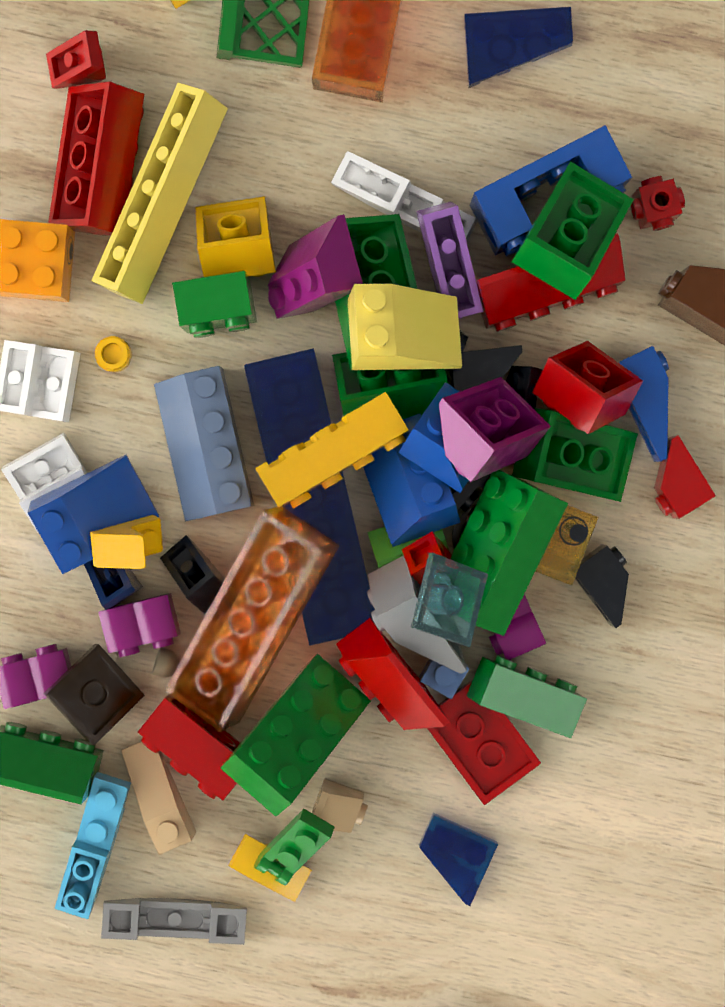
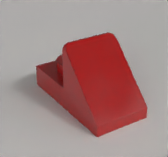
M84 30L46 53L53 89L99 82L106 79L102 49L99 44L97 31Z

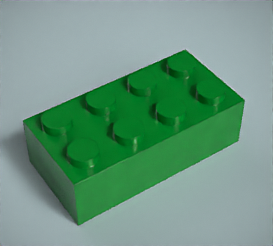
M497 470L492 472L473 513L469 517L463 534L454 548L449 565H447L437 584V593L433 594L432 598L472 625L504 636L568 503L504 471Z
M317 653L301 669L220 769L276 817L293 803L371 700Z

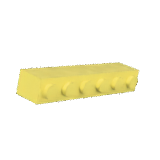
M181 83L177 84L91 280L120 296L143 304L228 110L226 106L205 90Z

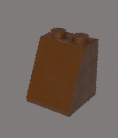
M690 265L681 272L676 270L672 276H668L659 290L658 294L663 297L658 306L725 346V269Z

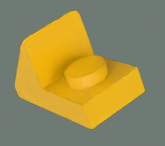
M155 515L90 532L93 566L97 568L142 569L146 568V556L163 552L161 520Z

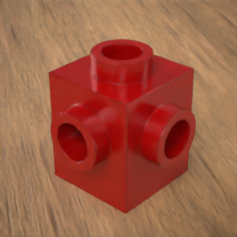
M656 176L643 180L641 182L642 187H639L632 194V199L634 200L630 206L634 220H638L640 230L652 227L653 231H658L674 226L673 221L683 214L682 208H685V198L681 187H676L674 178L663 181L662 176ZM661 195L663 206L656 204V196Z

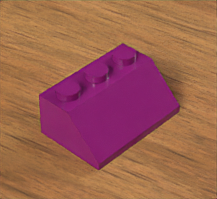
M344 214L336 216L288 246L276 268V272L268 283V300L270 306L274 309L276 319L314 312L350 294L354 284H363Z
M502 377L444 397L439 402L445 456L455 466L456 471L470 482L528 457L551 427Z

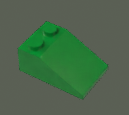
M570 161L522 242L512 263L576 300L594 276L634 199Z
M535 408V411L551 427L528 457L515 462L512 476L621 502L638 433L605 425L587 434L575 428L571 421L562 414Z

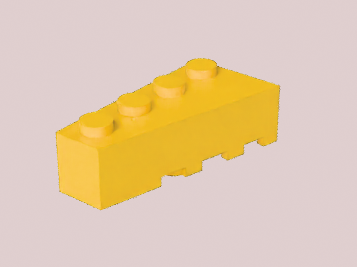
M386 392L341 418L340 422L332 423L319 430L307 442H301L285 450L278 456L277 460L269 465L265 462L255 468L278 507L286 506L289 503L293 509L312 498L309 493L312 489L322 485L324 490L343 479L340 472L352 465L357 471L375 460L372 453L384 446L387 452L406 441L403 434L407 433L409 429Z

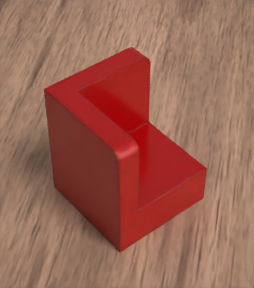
M432 531L401 549L411 576L430 596L437 593L430 575L449 565L450 558L452 557L451 552Z

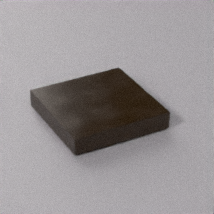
M94 644L43 693L93 746L145 696L99 644Z

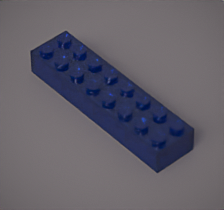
M314 348L244 365L268 465L277 460L278 456L285 450L301 442H307L316 432L332 424ZM343 471L340 472L343 477L341 481L324 490L322 485L309 491L312 498L293 509L290 503L283 507L277 506L309 646L344 638L367 619L371 618L373 620L371 612L375 610L367 595V591L371 588Z

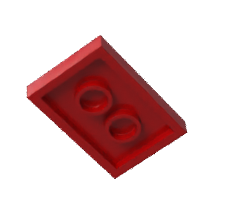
M472 679L457 690L452 699L447 698L438 704L450 723L445 727L427 729L483 805H486L539 766L541 762L505 714L483 707L466 696L473 681Z

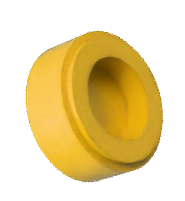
M106 337L96 346V362L106 371L120 372L127 368L131 362V348L126 341L119 337Z

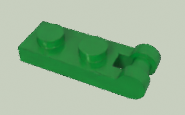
M303 809L260 853L254 868L262 873L266 871L276 876L275 881L286 886L292 876L331 838L335 827L308 810Z

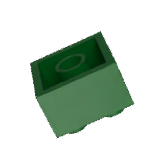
M245 271L172 283L179 326L188 334H193L194 338L215 335L214 329L225 327L229 329V332L245 331L250 329V323L257 322L251 282Z

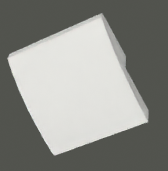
M4 340L0 364V411L69 422L81 353Z
M65 433L4 465L1 469L19 497V504L35 529L36 527L28 515L30 502L87 474Z

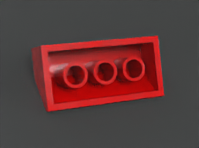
M110 81L68 88L48 223L68 225L76 232L102 236L112 235L133 186L132 174L135 156L138 152L137 141L140 122L144 114V93Z
M618 233L615 234L594 276L576 300L519 266L478 279L476 283L483 307L481 315L486 329L495 326L496 332L516 326L515 319L529 315L530 321L550 315L549 308L562 304L564 310L583 304V297L596 293L599 299L617 293V286L626 281L620 238Z

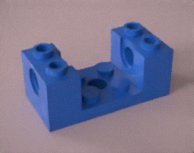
M606 125L474 192L470 207L495 256L502 252L509 256L519 250L532 227V223L521 202L537 193L536 189L546 182L550 186L557 184L570 161L622 193L626 192L625 186L632 179V176Z

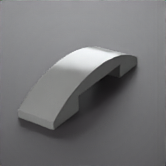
M176 898L108 900L103 903L101 939L137 940L138 936L199 938L209 939V943L244 945L247 907L213 901Z

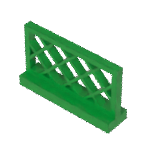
M222 0L217 59L230 60L232 57L297 68L302 67L309 0H293L300 9V17L291 24H288L277 10L287 0H278L274 4L271 0H262L268 9L255 19L244 7L245 0ZM272 13L284 29L269 40L257 23ZM244 16L248 24L242 28ZM299 24L297 36V34L293 31V28ZM251 28L255 30L265 43L255 51L240 49L241 36ZM288 33L296 44L295 57L281 55L273 43ZM268 48L271 51V53H265L263 51Z

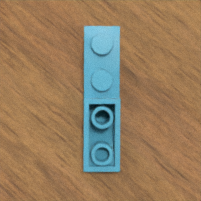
M97 772L94 776L78 835L71 849L54 909L89 919L121 824L131 782Z

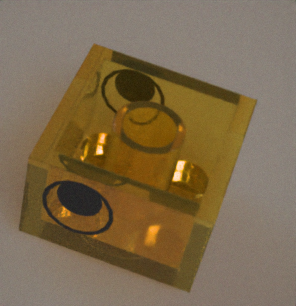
M567 505L535 572L572 586L599 517Z

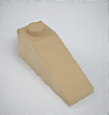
M141 741L122 749L121 752L144 823L158 855L192 841L196 834V829L162 752L154 753Z

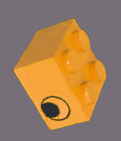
M0 219V296L69 302L75 231L68 225Z

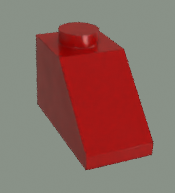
M679 435L669 437L667 459L660 462L654 486L658 494L655 501L665 516L670 514L672 518L680 519L716 495Z

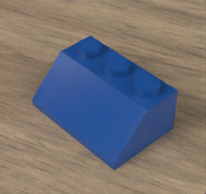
M420 413L403 419L409 429L407 433L403 434L405 439L408 438L412 429L421 418ZM404 443L389 452L383 446L372 453L375 460L363 467L392 547L425 536L432 531L435 532L460 523L457 506L449 486L401 455L399 451Z

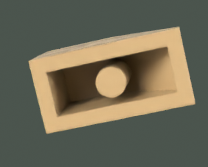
M324 778L312 813L335 827L334 831L351 833L355 823L362 824L368 805L362 803L364 800L363 792Z

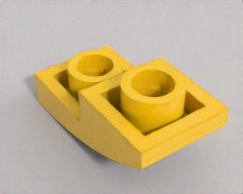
M245 834L228 866L295 902L312 870L303 865L292 876L286 886L275 881L276 876L267 871L262 873L254 868L258 856L267 847V844Z

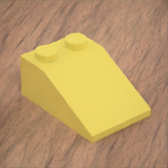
M395 284L353 285L348 298L352 370L462 368L456 296Z

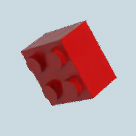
M585 341L549 357L532 393L542 399L547 407L558 411L570 420L575 428L590 434L626 415L643 380L595 345Z

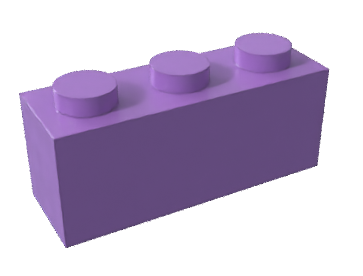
M450 201L416 211L436 293L457 297L459 318L483 312L458 205Z

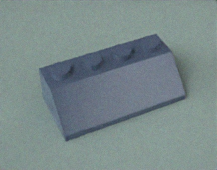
M215 366L184 373L154 384L185 522L255 506L223 368Z

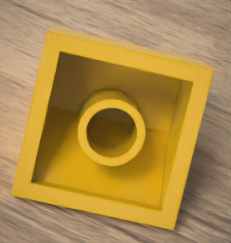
M265 196L195 207L197 249L204 277L245 271L248 277H259L276 272Z

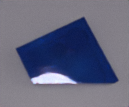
M433 813L420 840L419 848L466 905L471 906L496 851L498 842Z

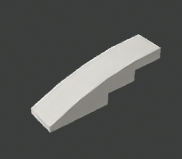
M349 151L346 152L331 181L332 185L386 215L400 214L403 224L420 233L421 229L416 211L445 203L442 198L412 185L410 180ZM459 210L466 241H468L478 221L476 217Z

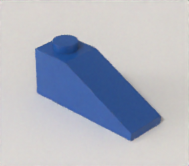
M651 346L618 363L643 380L629 407V411L653 461L661 462L667 459L669 378L666 371L669 370V366L661 351L656 352L654 346Z

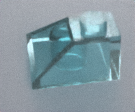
M429 553L411 628L471 647L488 574L438 554Z

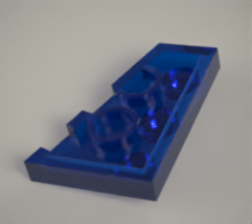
M571 7L464 14L468 88L476 86L481 81L496 75L500 76L510 72L511 69L530 61H537L571 47L573 44Z

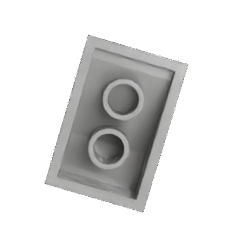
M404 555L368 574L371 589L367 591V595L375 608L371 615L381 632L386 630L394 642L455 672L462 674L467 671L455 626L438 601L432 598L433 595L430 596L411 576Z

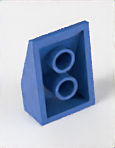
M127 454L32 500L28 509L29 517L62 574L93 560L90 532L150 515L159 517Z

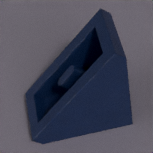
M93 560L84 564L100 603L105 610L116 606L143 587L131 569L97 568L93 566Z

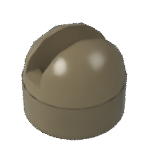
M161 647L158 651L152 674L160 677H171L178 672L180 660L172 650Z

